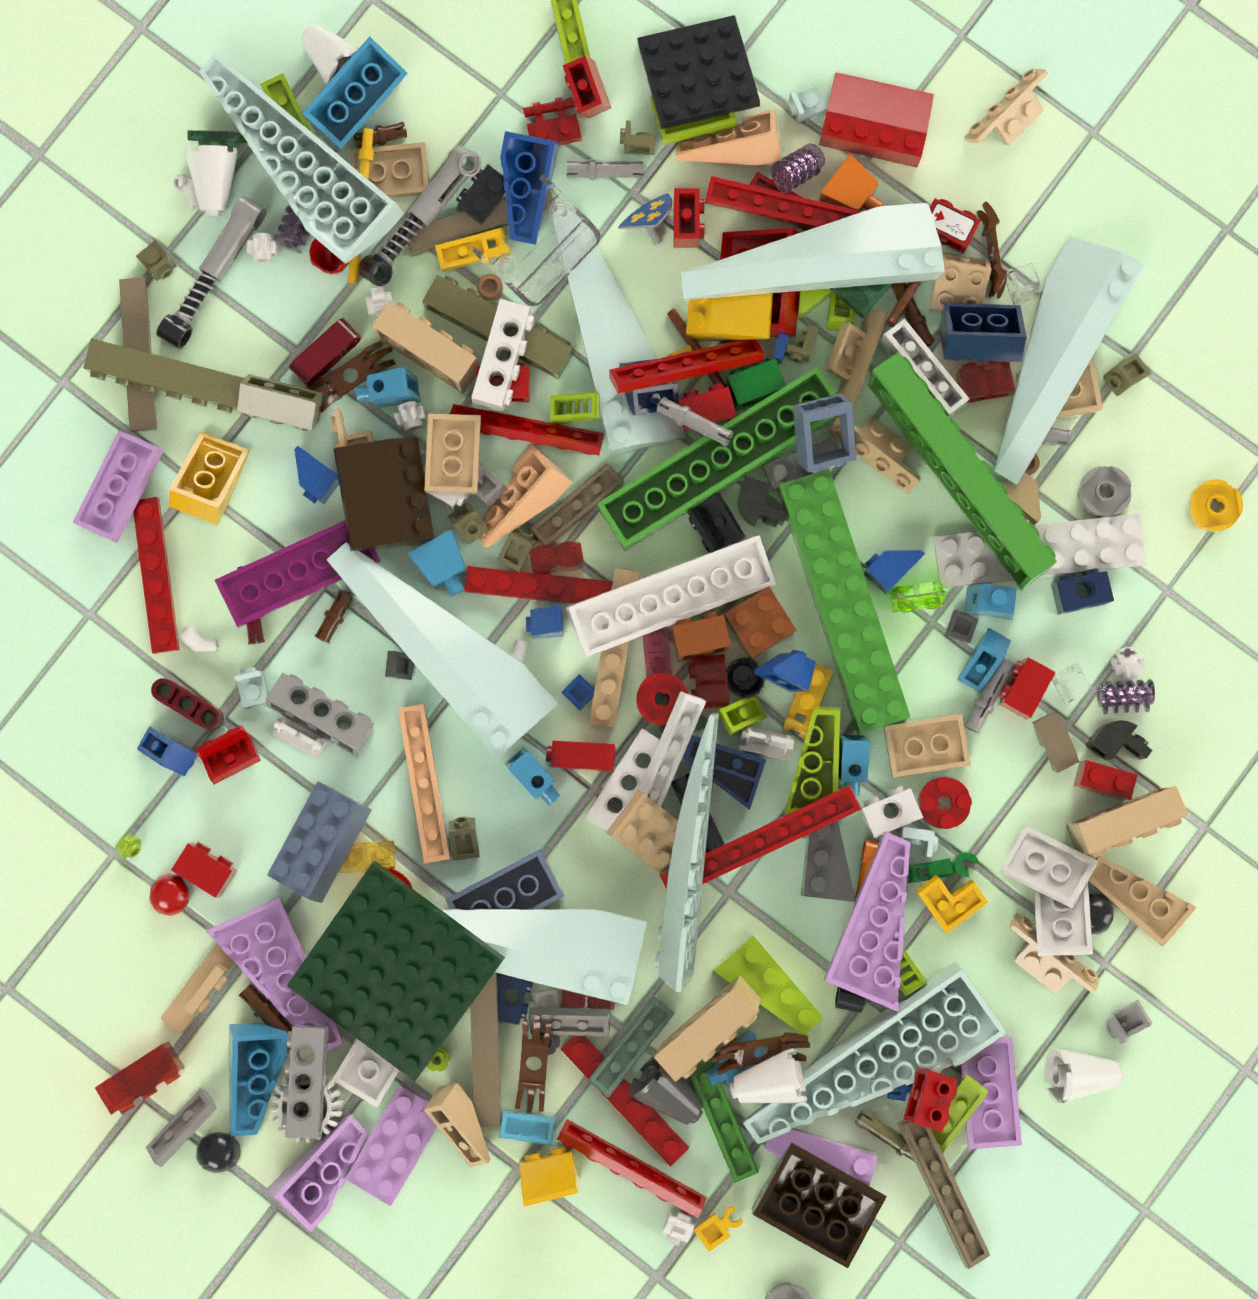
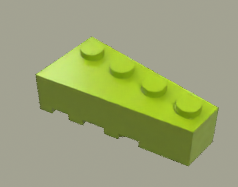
M814 706L784 814H789L838 791L841 707Z
M753 935L713 968L714 972L730 983L741 976L761 998L760 1005L803 1035L807 1034L824 1019Z

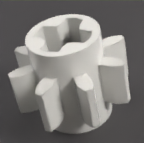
M256 233L253 234V241L247 240L246 253H248V256H253V262L267 264L272 262V256H278L279 244H277L276 240H273L272 235Z
M383 286L371 288L372 294L365 295L368 314H375L376 319L389 300L393 302L391 291L384 292Z
M409 401L397 407L399 413L393 414L398 428L404 427L405 432L421 429L423 427L422 421L427 420L423 405L417 407L416 401Z
M1124 647L1115 652L1116 658H1111L1112 670H1115L1116 676L1131 680L1141 675L1140 669L1145 668V659L1141 657L1140 651L1132 647Z
M678 1210L677 1215L671 1213L668 1215L662 1230L663 1233L668 1235L666 1238L667 1242L679 1246L680 1241L688 1243L695 1226L694 1223L689 1222L690 1215L683 1213L681 1210Z

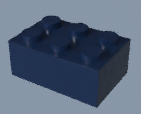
M943 303L939 330L944 360L1022 362L1027 335L1021 305Z

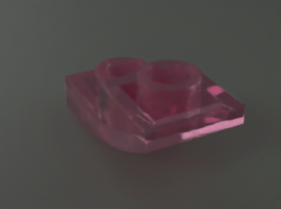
M668 626L643 635L646 678L656 673L672 675Z

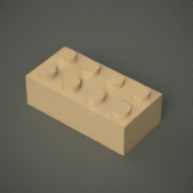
M389 300L372 325L377 338L461 394H464L477 375V366L479 364L478 359L474 356L476 354L475 351L464 344L461 347L453 342L454 338L443 330L440 333L431 328L433 325L422 316H419L417 319L410 314L411 310L400 302L394 304Z
M1167 786L1074 821L1066 826L1075 849L1094 858L1108 853L1107 848L1110 846L1112 848L1117 846L1120 848L1133 843V837L1146 838L1158 833L1156 828L1160 827L1162 829L1167 827L1168 829L1182 824L1181 818L1189 815L1177 786Z
M741 976L737 977L660 1044L654 1058L675 1082L681 1077L684 1079L688 1078L697 1069L695 1066L701 1060L706 1062L717 1052L715 1049L721 1043L726 1045L737 1035L736 1031L742 1025L746 1028L757 1018L756 1014L760 1011L758 1007L761 998Z

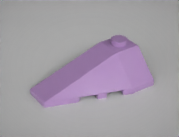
M351 1114L347 1115L336 1127L331 1129L329 1135H324L321 1140L317 1141L286 1168L266 1191L309 1232H312L330 1212L339 1187L342 1188L345 1182L344 1177L351 1163H354L368 1132Z
M795 1128L790 1129L791 1131L766 1141L764 1148L779 1159H781L791 1142L867 1185L871 1183L878 1157L874 1151Z

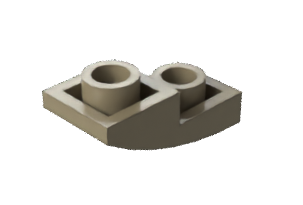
M1054 711L1032 722L1039 745L1046 750L1052 771L1059 773L1080 762L1071 738L1057 712Z

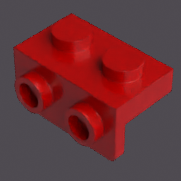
M243 726L229 729L225 734L213 740H208L202 746L195 749L196 754L204 764L210 781L214 785L261 761L251 736Z

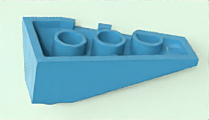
M256 1022L229 1024L230 1137L258 1134L268 1108V1101L272 1090L276 1087L277 1077L286 1060V1031Z

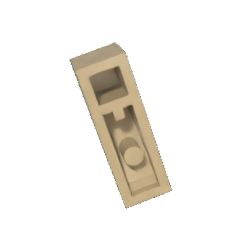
M457 1082L440 1086L425 1106L424 1111L470 1167L488 1164L491 1159L472 1101Z

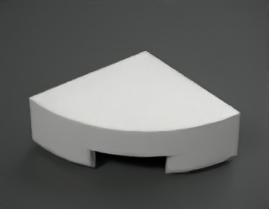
M557 988L531 994L534 1003L538 1007L562 1008Z

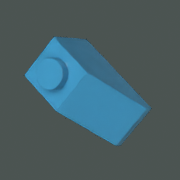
M988 627L957 680L981 692L1005 658L1011 640Z

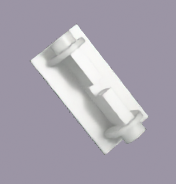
M284 716L278 718L274 725L275 730L272 735L316 759H319L328 743L324 738Z
M749 726L742 730L738 750L790 761L791 751L794 746V736Z

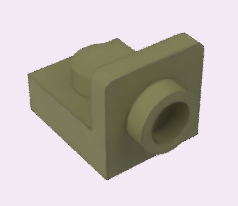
M626 120L625 128H620V144H624V153L655 155L656 136H651L646 132H638L635 135H631V120Z
M156 240L136 255L156 281L169 277L177 266Z
M809 324L807 332L802 330L798 346L802 348L787 344L784 355L789 356L788 359L796 363L808 362L819 327Z
M1135 353L1114 366L1103 375V378L1114 394L1119 396L1151 373L1138 354Z
M469 502L447 516L466 544L472 543L488 531V528Z
M516 528L510 532L497 560L520 572L538 540L533 537V533L524 528Z
M458 817L453 821H449V836L453 860L480 857L475 818Z

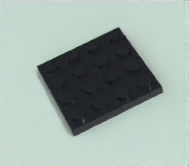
M735 15L637 38V45L661 129L760 107V98Z

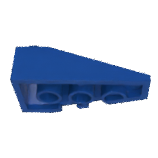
M505 131L500 160L503 170L504 191L506 193L510 239L536 245L555 168L559 143Z

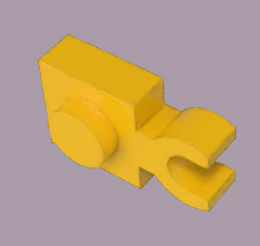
M733 1205L725 1209L723 1217L720 1219L716 1213H713L694 1227L693 1230L708 1252L731 1237L727 1229L738 1228L742 1225L743 1219L741 1217L736 1221L729 1219V1215L735 1211Z

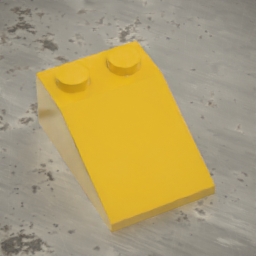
M773 293L689 300L686 334L698 342L770 339Z
M201 431L169 489V507L218 525L248 457L249 449Z
M559 1146L550 1149V1154L540 1156V1152L524 1156L525 1160L521 1161L519 1165L524 1207L578 1193L580 1178L573 1149Z

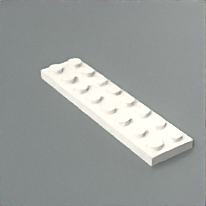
M1140 513L1034 525L1040 534L1039 538L1043 544H1047L1053 549L1057 561L1042 577L1083 573V571L1094 568L1102 571L1147 565ZM978 532L933 537L939 589L1013 581V578Z
M755 535L566 607L583 656L588 657L674 624L678 620L695 616L765 589L768 586L775 585L776 582L760 535Z

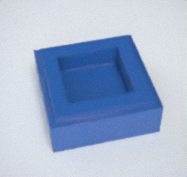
M783 333L778 335L773 359L776 358L778 365L783 362L789 339L788 335Z
M579 674L561 693L580 711L593 698L595 689Z

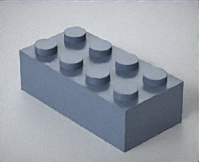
M317 781L267 876L309 900L322 903L372 809L342 792Z
M539 849L446 898L445 901L450 909L534 910L548 906L563 898L565 894L542 850Z

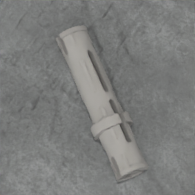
M595 159L583 162L567 161V178L583 177L590 178V180L601 177L643 178L644 173L643 161L601 162L595 161Z
M666 397L661 399L660 403L669 407V409L658 405V413L676 420V424L680 426L685 425L725 447L730 442V440L722 437L721 434L732 438L733 431L692 412L688 406L682 407Z
M1004 658L988 680L979 699L974 701L973 705L975 707L964 724L965 728L974 733H980L981 727L988 714H992L994 710L993 705L1015 666L1013 662Z

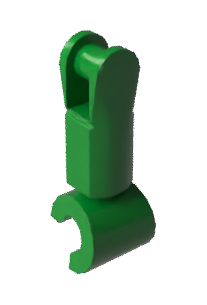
M961 852L955 856L952 862L950 858L909 865V880H907V883L927 881L935 875L939 878L953 876V872L969 877L968 871L961 866L962 861L968 859L971 863H979L974 854ZM926 867L927 876L920 878L918 868Z

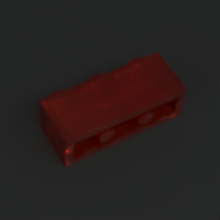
M167 1041L96 1086L95 1090L111 1115L118 1111L123 1115L135 1107L133 1101L142 1096L146 1100L158 1092L156 1087L161 1083L165 1082L166 1085H169L181 1076L178 1072L183 1070L185 1066L170 1042Z

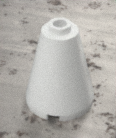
M317 24L308 26L303 31L301 38L304 48L326 85L359 49L357 46Z
M198 145V150L191 151V146L185 147V154L200 211L205 212L206 217H221V212H226L238 155L237 148L233 147L231 152H228V146Z
M787 1049L735 1075L734 1082L730 1083L733 1098H738L740 1103L807 1102V1097L801 1095V1092L806 1091L800 1062H795L794 1058H792V1055L797 1054L795 1049Z
M1052 1049L1054 1052H1049L1046 1058L1045 1080L1050 1079L1052 1087L1047 1088L1051 1099L1056 1103H1066L1117 1088L1120 1082L1123 1081V1069L1115 1060L1064 1049Z

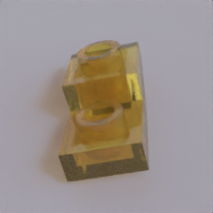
M394 841L353 844L340 868V873L366 872L374 861L386 869H394L396 867Z

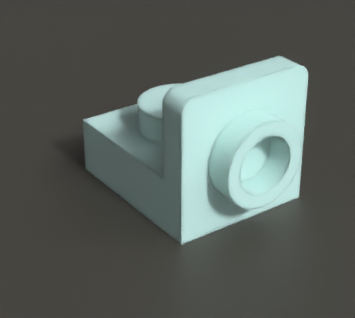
M817 86L798 94L795 90L790 92L788 102H786L791 117L795 116L798 123L823 114L827 110Z
M255 668L240 670V675L234 676V680L238 683L242 707L246 709L266 704L268 690L264 673L256 671Z
M900 827L899 837L906 838L905 840L909 841L910 844L921 845V840H925L923 856L932 857V852H937L938 837L934 836L935 831Z

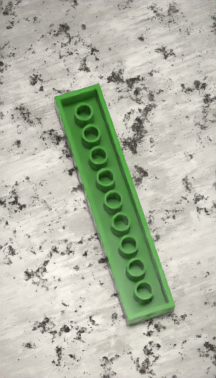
M899 352L872 370L867 386L1021 590L1025 589L1046 574L1057 562L1053 549L1049 545L1043 544L1039 538L1040 534L1037 528L1032 523L1028 524L1023 517L1024 513L1021 507L1016 502L1012 503L1007 496L1008 492L1005 486L1000 481L996 482L991 475L992 471L989 465L984 460L981 461L975 454L976 449L968 439L965 440L959 433L960 428L953 419L949 420L944 413L945 409L942 403L937 398L934 399L928 392L929 387L921 377L918 378L912 371L913 366L906 357L902 358Z
M817 366L722 425V427L733 431L732 438L721 434L722 437L730 440L726 447L705 436L598 502L597 509L623 550L627 551L685 515L690 508L696 507L716 493L722 492L796 445L793 405L836 394ZM838 416L810 422L811 435L834 422Z
M823 470L779 484L777 491L784 511L788 512L786 518L857 735L910 718L911 716L830 470Z

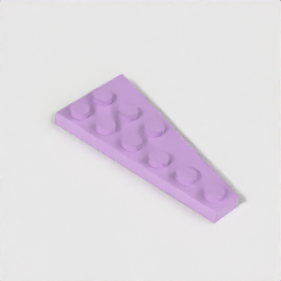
M884 831L823 980L898 1012V990L901 980L899 976L903 953L904 907L907 897L906 879L909 870L910 842Z
M280 897L206 930L209 936L216 941L221 949L239 966L243 973L293 1026H329L327 1051L344 1043L333 1020L287 987L306 959V955Z

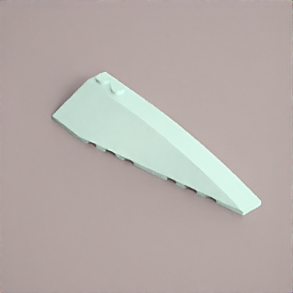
M216 52L199 70L306 230L345 264L386 235L404 215V212L392 199Z
M920 203L876 207L680 273L683 300L928 281L936 280L945 271L942 247L929 204Z
M576 206L551 211L594 390L599 392V410L611 456L685 439L683 426L676 424V420L661 413L632 415L626 394H618L609 378L610 369L619 368V363L658 358Z
M1073 236L1069 237L1044 282V289L1039 300L1037 315L1032 326L1030 341L1025 352L1016 393L1012 401V408L1007 419L1005 434L993 471L994 474L1015 486L1018 484L1145 264L1122 251Z
M347 542L327 559L387 633L497 758L559 704L523 663L510 656L503 649L494 645L484 636L465 625L455 616L417 592V590L398 579L360 551H350V545Z
M713 713L709 716L688 779L673 843L663 926H659L657 941L661 942V950L656 953L655 968H659L658 977L675 992H681L694 975L719 713Z
M598 909L442 910L505 957L495 971L496 973L628 1005L647 924L646 921Z
M954 961L927 980L926 984L898 1001V1012L890 1008L886 1009L803 1071L806 1091L801 1092V1095L807 1097V1102L764 1103L743 1120L742 1123L757 1144L788 1133L791 1131L790 1129L800 1125L811 1124L814 1122L813 1120L820 1117L831 1116L848 1106L854 1107L892 1092L894 1088L904 1084L906 1086L914 1083L918 1067L940 1073L942 1069L952 1065L955 1067L963 1064L1007 1032L964 971Z

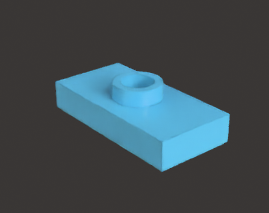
M503 1110L499 1138L552 1146L556 1117Z

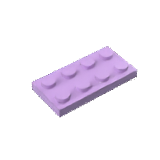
M119 430L73 523L118 543L164 450Z
M1010 1036L1000 1037L969 1060L960 1064L961 1081L967 1074L989 1090L986 1097L965 1123L967 1148L969 1150L1022 1145L1013 1041Z
M400 1084L345 1180L391 1206L437 1128L436 1124L424 1111L429 1100Z

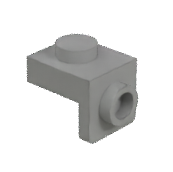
M479 462L478 495L475 496L490 507L507 488Z
M1136 1000L1111 1013L1107 1020V1028L1110 1035L1114 1039L1117 1038L1120 1044H1123L1127 1041L1128 1037L1150 1027L1153 1022L1139 1000Z

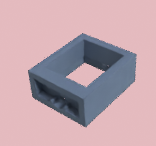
M837 394L793 405L798 464L807 472L817 473L821 472L823 468L831 466L840 467L846 465L847 462L856 460L852 402L842 394ZM839 415L842 449L813 456L810 422Z

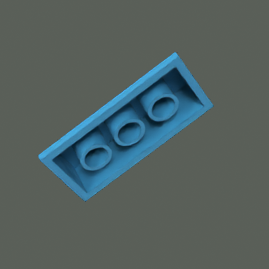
M369 36L305 108L302 115L315 132L337 152L344 147L408 73Z

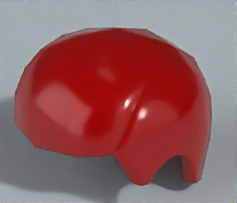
M316 238L312 241L309 255L313 266L331 275L341 273L348 266L349 262L345 264Z
M167 873L159 876L152 883L149 900L154 910L158 913L173 916L181 913L188 905L190 890L181 876Z

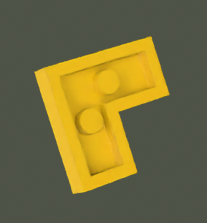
M935 875L915 890L946 934L988 903L972 880H969L950 894L941 879Z

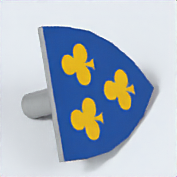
M666 193L642 205L632 212L618 226V229L646 228L653 244L661 243L663 239L657 227L667 218L672 207V198Z

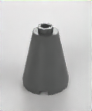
M654 1056L651 1057L641 1067L640 1071L643 1074L639 1080L635 1077L632 1080L628 1094L635 1100L685 1125L697 1122L703 1113L701 1101L683 1077L675 1082Z

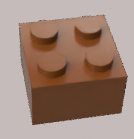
M769 586L724 614L728 626L749 659L752 660L797 631Z
M717 612L702 615L701 620L692 622L691 618L676 621L675 626H672L671 634L678 662L729 650L731 643L724 615L718 616Z

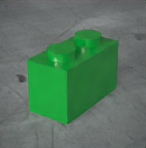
M764 358V361L756 362L754 367L746 370L744 367L734 369L730 372V376H727L726 380L737 410L761 402L786 386L776 358L770 361L768 358Z

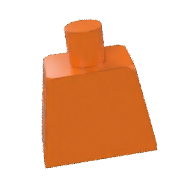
M851 154L848 155L821 191L819 197L821 202L861 211L863 208L870 210L884 205L882 201L873 196L877 190L878 181Z

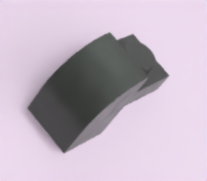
M745 476L737 503L741 517L753 527H755L758 518L763 519V524L771 527L783 526L788 512L763 504L770 484Z
M1124 720L1102 725L1086 743L1087 746L1106 760L1114 759L1122 746L1140 760L1147 759L1153 751L1147 746L1149 742L1138 734L1132 735L1138 725Z

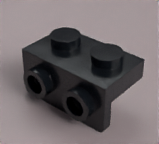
M487 164L484 170L480 169L479 173L472 176L470 180L474 182L469 190L464 187L456 198V201L459 202L456 210L459 212L462 210L481 225L505 194L503 175L489 164Z
M716 493L698 506L687 510L690 516L688 518L689 522L703 538L702 544L708 552H714L732 545L746 537L720 493Z

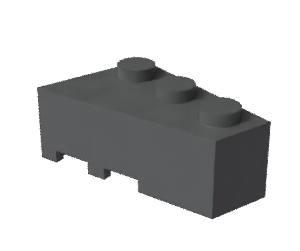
M838 821L809 834L806 838L801 896L850 902L856 901Z

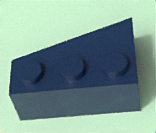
M695 735L691 736L683 756V760L691 766L701 741V737ZM716 743L712 782L750 810L766 759Z

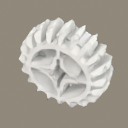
M301 1074V1078L298 1077L299 1085L311 1084V1080L307 1075ZM287 1077L282 1079L284 1086L289 1084V1078ZM334 1081L328 1084L325 1083L324 1096L327 1101V1114L325 1119H323L322 1131L327 1135L331 1133L329 1125L336 1127L339 1123L333 1116L340 1117L342 1115V1111L335 1109V1107L341 1106L343 1100H335L334 1098L341 1094V1091L338 1089L332 1092L330 1089L336 1084ZM278 1085L275 1090L281 1096L273 1095L271 1097V1101L278 1103V1105L272 1106L270 1111L279 1113V1115L272 1119L273 1122L280 1120L282 1122L283 1113H287L286 1102H283L284 1087ZM304 1102L297 1103V1112L302 1109ZM309 1109L302 1111L300 1115H308ZM281 1125L278 1127L279 1132L283 1131ZM321 1135L317 1140H321L323 1138V1135ZM295 1138L296 1142H300L302 1140V1138ZM305 1138L307 1143L312 1142V1139Z

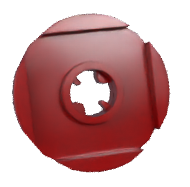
M656 673L650 675L640 684L636 694V705L639 713L646 721L654 725H666L680 691L688 694L686 686L678 677L670 674ZM661 692L662 695H669L670 700H667L669 702L667 706L655 703V699H658L655 697L657 693Z
M949 777L930 780L923 786L918 797V805L923 820L930 826L939 829H951L961 825L967 819L972 805V799L967 788L957 779ZM948 796L951 800L949 802L951 807L941 810L938 807V804H940L938 799Z

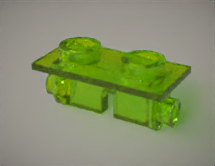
M937 581L918 584L919 592L915 593L913 585L895 586V589L890 590L891 600H893L892 612L908 613L915 609L926 608L932 610L939 606H944L946 591H943V584H938Z

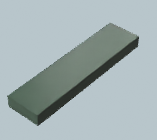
M654 996L587 1081L608 1098L675 1013Z

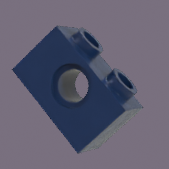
M1098 568L1083 571V576L1074 578L1073 574L1057 577L1058 581L1051 585L1058 615L1114 602L1108 572H1099ZM1078 584L1086 587V597H1082L1077 593L1076 587Z
M497 973L499 1021L519 1025L521 1019L527 1018L529 1004L524 1002L526 992L531 993L533 982ZM506 989H516L519 993V999L516 1002L507 1001L504 995Z

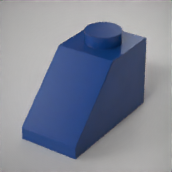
M297 445L294 451L299 486L305 491L302 495L314 504L319 501L324 505L339 486L338 475Z
M922 550L884 551L880 556L875 553L865 563L868 568L864 573L887 594L925 553Z
M561 605L530 610L531 617H526V632H531L533 639L564 637Z
M792 650L791 653L778 654L757 667L754 674L789 692L809 691L816 662L806 657V653Z
M150 726L137 747L138 751L159 765L184 777L193 766L194 759L197 756L196 752Z

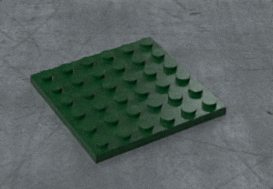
M374 861L292 977L287 987L415 1082L505 957L378 862Z

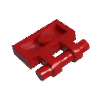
M558 97L554 98L555 101L543 104L535 102L532 103V106L523 108L525 118L535 116L536 120L534 123L527 124L529 136L556 141L559 143V146L582 141L576 113L566 115L565 109L574 108L572 97L566 99ZM557 111V118L543 119V114Z

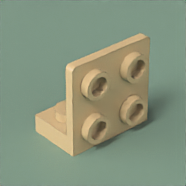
M942 252L945 272L935 280L930 309L942 311L943 303L983 304L992 269L990 260Z

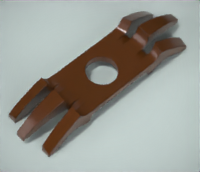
M985 201L982 204L984 211L978 210L977 215L984 225L981 236L986 237L988 256L992 268L989 277L992 285L988 298L993 297L997 293V299H1000L1007 280V270H1004L1001 266L996 225L1000 223V220L992 206Z
M378 341L364 348L361 353L330 374L315 381L308 388L309 390L315 391L324 385L317 391L323 393L322 398L330 393L334 394H331L323 402L320 410L321 413L334 402L342 399L345 394L365 382L368 375L380 373L384 369L395 365L394 359H390L375 365V367L373 366L381 358L392 352V347H386L369 355L383 346V343ZM349 368L355 369L358 373L357 379L351 383L343 379L344 371Z
M539 1014L535 1015L532 1039H528V1020H522V1050L515 1109H520L524 1087H528L527 1113H532L536 1088L540 1089L539 1111L544 1112L546 1072L552 1023H546L544 1040H540L541 1016ZM529 1057H537L541 1060L542 1065L537 1070H531L527 1067L526 1061Z
M784 1032L782 1036L746 1042L732 1040L721 1047L719 1052L712 1057V1062L726 1060L718 1067V1075H722L731 1069L744 1070L745 1066L757 1065L787 1049L810 1048V1042H807L809 1037L803 1034ZM758 1047H768L767 1053L764 1056H754V1052ZM796 1052V1055H792L795 1061H807L806 1055Z

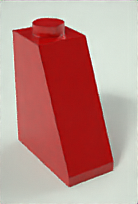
M552 740V746H547L546 762H551V768L614 773L616 745Z

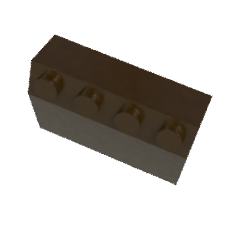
M417 437L391 438L333 449L350 551L423 545L435 538L427 493H425V479Z
M791 1142L762 1187L751 1210L752 1214L848 1269L887 1196Z

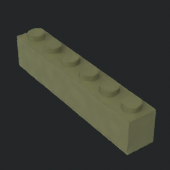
M437 275L422 300L424 308L488 342L499 303L493 300L487 302L480 298L481 294L471 288L465 290L459 287V283L449 276L443 278ZM535 324L531 332L526 331L524 340L527 341V347L524 356L519 355V359L559 380L573 355V347L570 346L571 343L560 336L554 338L548 335L547 329ZM508 327L504 334L509 337L515 336L518 333V329L516 327Z
M93 338L90 340L83 369L90 373L89 377L102 381H105L106 377L116 379V384L125 387H131V383L140 385V390L156 394L157 390L167 392L166 397L175 400H181L182 397L192 399L191 403L207 407V403L217 405V410L226 413H232V410L237 411L240 383L244 379V377Z

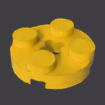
M1219 479L1206 481L1191 493L1189 499V513L1197 528L1209 532H1221L1232 527L1243 512V500L1240 492L1227 484L1228 482ZM1212 499H1216L1217 503L1222 504V508L1218 509V513L1210 508Z

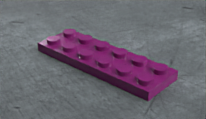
M344 520L215 579L214 581L237 628L343 580L327 559L344 543L347 542L349 544L346 521ZM375 549L359 550L375 563L381 562Z

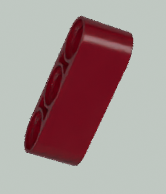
M341 318L298 355L290 364L289 369L306 387H310L355 348L362 337L345 318Z
M159 678L152 684L151 694L157 701L198 726L209 730H216L223 724L224 715L219 708L178 683L166 678ZM169 684L171 692L167 697L163 698L160 694L161 687ZM191 697L193 706L190 710L185 711L182 703L186 698ZM213 711L215 713V721L207 725L204 720L205 714Z

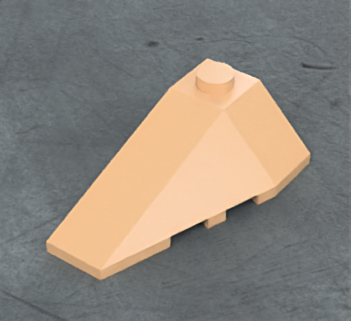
M775 109L743 117V123L738 124L737 127L717 131L713 135L705 134L677 143L676 160L754 166L775 164L777 161L782 160V145Z
M533 444L514 464L511 470L514 474L508 485H505L507 490L501 495L496 505L489 507L482 519L488 531L480 536L479 540L486 548L555 503L572 484L566 474Z

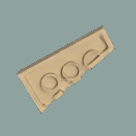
M1102 856L1095 858L1097 866L1088 882L1158 945L1163 947L1196 910L1197 907L1136 876Z

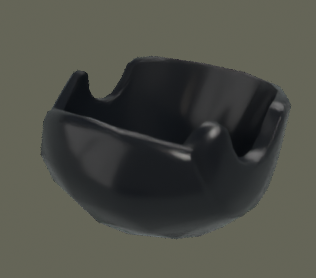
M743 657L732 661L725 673V682L729 690L733 694L745 699L758 695L765 682L764 678L754 674L755 669L760 664L755 660Z
M1089 893L1091 934L1100 935L1109 929L1114 920L1113 907L1102 895Z
M223 1132L209 1133L200 1140L196 1148L198 1164L204 1170L212 1173H222L236 1166L240 1158V1144L235 1136L230 1137V1134Z

